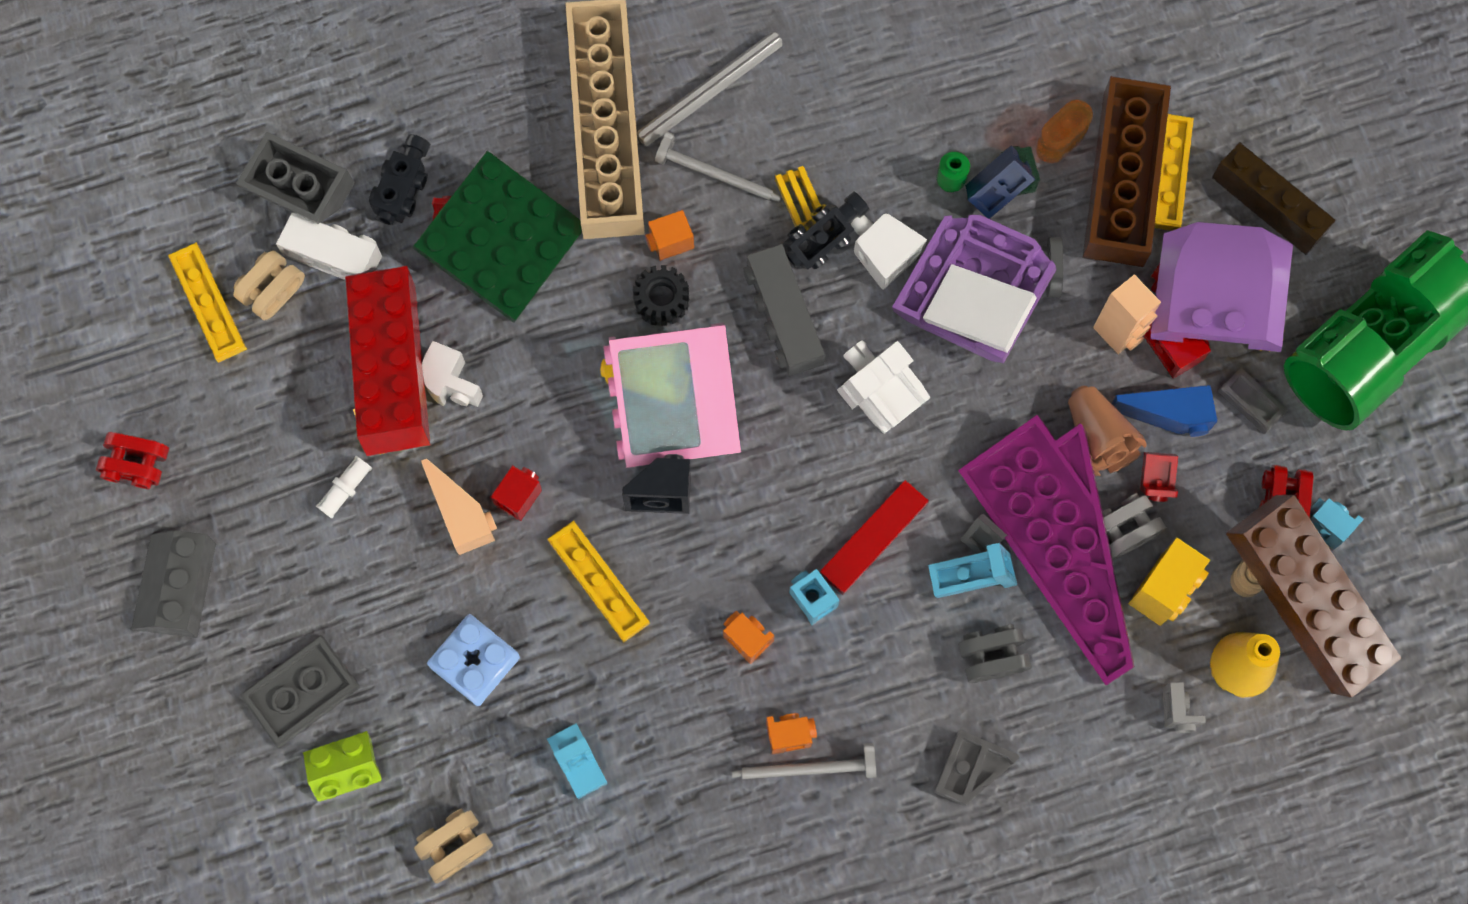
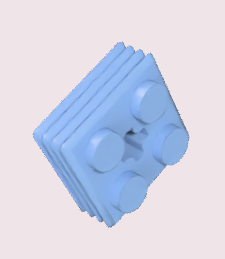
M468 614L428 660L427 665L474 705L480 706L516 664L520 656L504 640L473 615ZM479 653L480 664L476 666L472 663L468 667L467 657L470 654L476 655Z

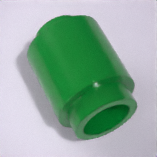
M949 152L941 158L936 180L944 191L956 192L965 186L970 170L968 158L959 152Z

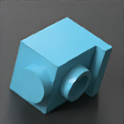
M1319 498L1310 509V520L1326 544L1333 550L1341 545L1364 520L1359 515L1353 519L1345 506L1339 502H1333L1330 498L1326 501Z
M817 569L810 574L806 570L791 581L793 585L790 587L789 593L807 616L811 625L838 607L839 598ZM815 592L818 599L811 602L807 600L806 594Z

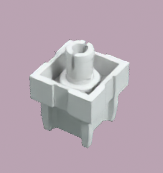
M863 340L843 355L857 373L848 379L837 391L852 410L859 405L883 434L895 427L930 399L922 383L908 367L914 360L898 341L878 357L872 354Z

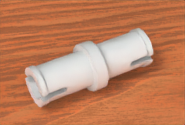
M355 456L339 478H334L332 481L334 485L316 507L330 518H333L349 496L353 497L355 495L354 489L366 474L371 471L372 467Z

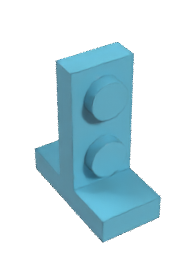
M1000 543L987 545L986 552L928 565L936 598L1001 584L1004 588L1017 586L1011 554Z
M577 723L547 739L555 758L578 799L608 784Z

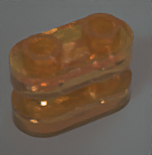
M1072 100L1043 126L1036 145V153L1042 161L1047 163L1061 161L1085 138L1093 118V111L1089 104L1082 100Z

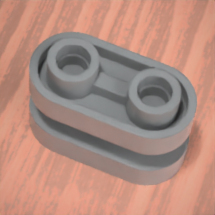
M1138 493L1121 502L1123 507L1114 512L1110 508L1103 511L1107 535L1112 541L1109 545L1112 560L1122 557L1167 530L1161 517L1151 521L1146 514L1153 508L1146 495L1139 497ZM1135 520L1139 528L1123 536L1119 528Z

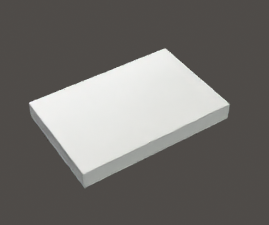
M951 264L923 319L927 323L1008 353L1036 300V296L1029 291Z

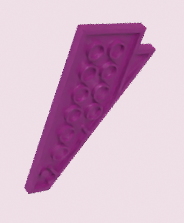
M1036 415L958 471L995 525L1007 534L1005 540L1104 684L1108 685L1135 666L1086 431L1080 423L1056 440L1041 418Z

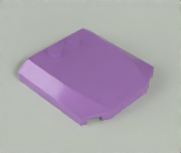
M969 215L968 218L944 216L893 304L892 309L896 314L913 325L990 361L1004 363L1056 271V265L1052 260H1049L1035 239L981 215ZM951 264L1035 294L1036 300L1008 353L925 322L923 319Z
M1196 222L1164 233L1156 297L1161 303L1155 312L1157 318L1152 322L1151 339L1183 342V338L1234 342L1249 344L1248 349L1281 352L1293 244L1262 227Z

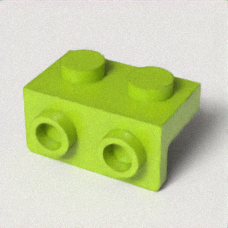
M368 731L303 752L307 782L319 802L367 787L382 780L381 773L375 762L372 741Z

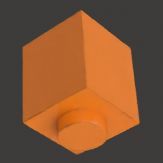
M683 210L648 222L649 234H646L645 238L650 251H656L660 261L694 249V236Z

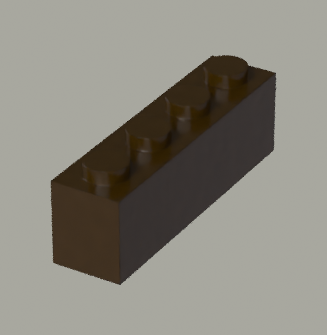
M1241 142L1220 162L1212 176L1213 180L1305 255L1326 235L1336 221Z

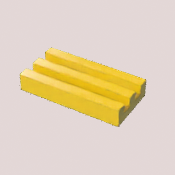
M804 166L798 167V170L794 172L793 170L786 171L785 175H775L776 184L795 227L800 224L804 226L812 219L810 209L797 182L798 178H800L813 210L821 206ZM789 181L806 218V222L802 223L785 183Z

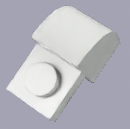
M432 341L422 362L424 383L430 396L442 406L445 405L448 397L451 396L450 399L459 405L468 406V404L478 407L483 397L480 387L458 378L465 364L462 353Z

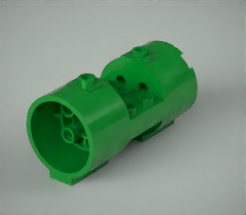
M1429 230L1424 232L1373 280L1370 289L1346 311L1338 310L1285 360L1284 373L1288 384L1298 399L1315 416L1337 429L1345 431L1354 430L1402 386L1404 375L1427 353L1442 349L1468 325V263L1460 257L1464 252L1454 245L1452 238Z

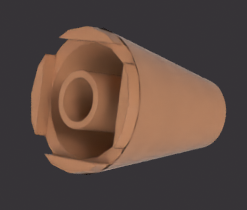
M1081 386L1071 393L1068 405L1075 427L1081 423L1085 428L1095 476H1101L1099 471L1108 469L1109 473L1116 472L1128 466L1141 455L1138 449L1141 445L1144 448L1147 445L1143 435L1097 388Z

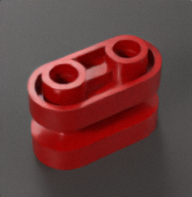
M107 432L103 446L112 450L110 457L100 456L95 470L101 473L100 478L114 483H119L120 479L132 481L131 485L148 490L151 488V485H159L162 471L154 468L155 461H166L170 448L153 440ZM124 455L142 458L141 464L123 460Z
M1272 465L1270 470H1265L1262 476L1261 487L1266 489L1265 500H1261L1259 507L1275 495H1286V490H1292L1291 495H1295L1308 517H1310L1314 480L1313 472L1298 469L1294 478L1288 477L1287 467Z

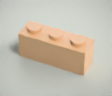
M1134 274L1110 294L1093 328L1117 354H1120L1126 348L1131 351L1143 341V335L1151 328L1149 325L1157 318L1155 312L1161 301Z

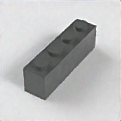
M783 244L747 255V267L743 268L747 284H753L757 294L753 296L758 312H764L767 322L764 323L765 331L770 341L775 340L778 350L774 352L780 369L785 367L788 377L823 366L825 353Z

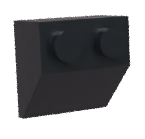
M667 454L664 458H656L622 488L625 511L689 514L690 459H684V456L679 454Z

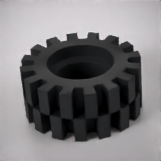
M656 265L652 266L649 273L645 269L641 272L642 278L637 277L635 280L636 286H633L634 305L638 315L641 314L644 321L650 319L651 325L655 326L657 322H661L662 326H667V321L670 320L672 324L676 323L677 317L682 318L685 315V309L688 310L689 286L687 281L685 282L684 275L682 273L678 275L677 269L673 267L668 271L667 265H661V270H656ZM657 286H666L672 290L674 296L670 303L659 306L650 300V292Z

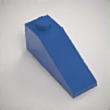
M1211 385L1116 395L1111 403L1122 415L1177 434L1189 433L1191 437L1208 434L1217 423Z

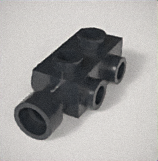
M409 134L403 145L404 153L393 151L390 160L386 159L381 168L382 178L378 187L374 186L369 196L370 206L374 214H376V219L388 225H393L394 221L403 223L405 216L411 217L416 207V200L413 199L417 189H424L428 178L421 160L422 157H426L431 145L426 139L418 135ZM400 168L406 169L404 172H399ZM389 193H394L395 196L392 199H387Z
M853 191L844 199L845 203L839 208L832 204L819 206L812 212L811 220L804 226L802 224L796 226L788 233L787 236L789 238L783 245L788 250L786 255L789 261L796 268L801 266L807 270L811 267L817 269L828 260L826 254L834 247L841 249L850 242L851 237L849 234L855 230L850 223L857 216L861 218L870 210L858 193ZM829 220L831 226L827 231H824L823 225ZM806 240L808 246L805 250L801 251L799 245Z

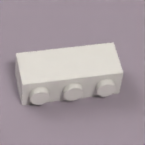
M293 212L276 243L284 257L346 280L345 276L375 271L382 258L377 243L372 238L365 235L356 237L349 234L345 228L336 224H332L331 227L322 223L316 224Z

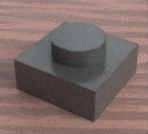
M981 514L960 540L978 554L986 552L987 545L1001 543L1007 534L984 514Z

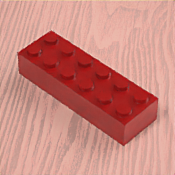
M408 266L345 276L357 438L366 456L429 446L430 434L422 370L423 360L416 287Z

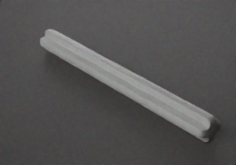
M776 32L769 33L637 131L639 141L644 146H649L665 134L666 131H669L782 46L780 36Z

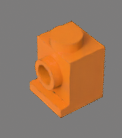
M735 611L723 624L726 627L723 630V637L750 664L774 642L775 635L771 631L764 635L762 632L765 628L752 615L747 618L743 613L740 614L738 611Z
M791 713L780 716V721L774 722L773 716L766 717L772 755L811 748L812 738H817L814 718H808L807 716L800 718L799 713Z

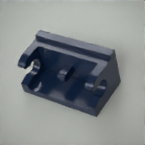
M1011 145L965 185L968 201L986 218L990 219L1035 181V177L1028 162L1025 161L1023 163L1019 158L1017 150Z

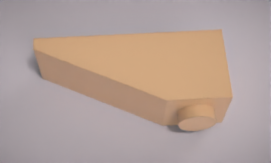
M428 459L422 460L421 463L457 553L461 555L495 541L491 531L496 530L497 527L491 512L484 513L480 503Z

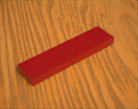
M904 480L821 569L820 574L844 595L925 508L929 500Z

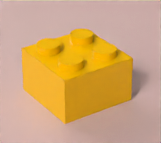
M1176 537L1161 554L1128 604L1159 626L1168 619L1173 622L1190 603L1191 598L1187 594L1191 596L1208 576L1209 572L1205 570V567L1210 559Z

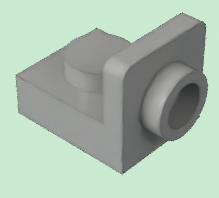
M1169 683L1162 688L1165 727L1176 728L1177 733L1196 732V727L1206 723L1205 716H1186V712L1190 708V698L1188 692H1184V683Z

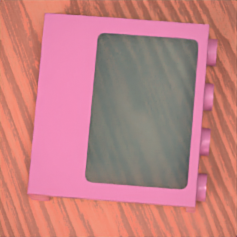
M724 323L711 324V327L619 339L609 337L610 345L603 346L606 365L613 366L614 377L608 378L610 397L617 396L618 409H612L614 428H621L622 440L616 441L619 460L625 459L626 468L649 465L656 458H664L667 454H679L684 456V459H696L741 453Z

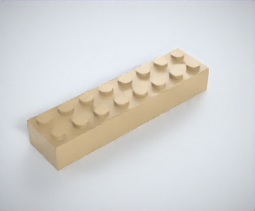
M626 0L566 2L583 239L645 235Z

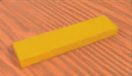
M1168 114L1154 228L1170 231L1181 228L1194 118Z
M197 242L169 254L168 257L217 362L219 363L247 350Z
M574 520L548 538L550 545L623 643L650 624L647 617Z

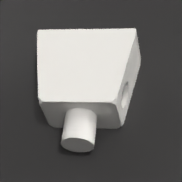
M883 214L875 223H872L865 215L861 218L857 216L851 223L855 229L854 231L860 236L855 241L854 253L883 290L925 250L927 239L889 214Z

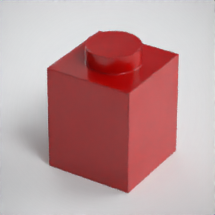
M512 465L491 496L494 505L517 520L522 521L542 492L540 482L537 481L539 477L528 468L523 467L520 470Z

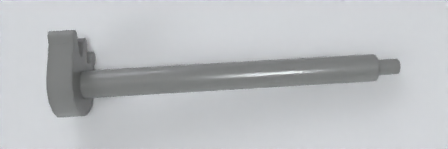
M665 132L656 153L655 162L664 165L668 159L769 201L771 199L780 201L781 196L774 194L773 190L672 150L675 143L674 134Z
M874 743L864 744V759L744 767L742 770L732 771V778L756 779L866 771V778H876Z

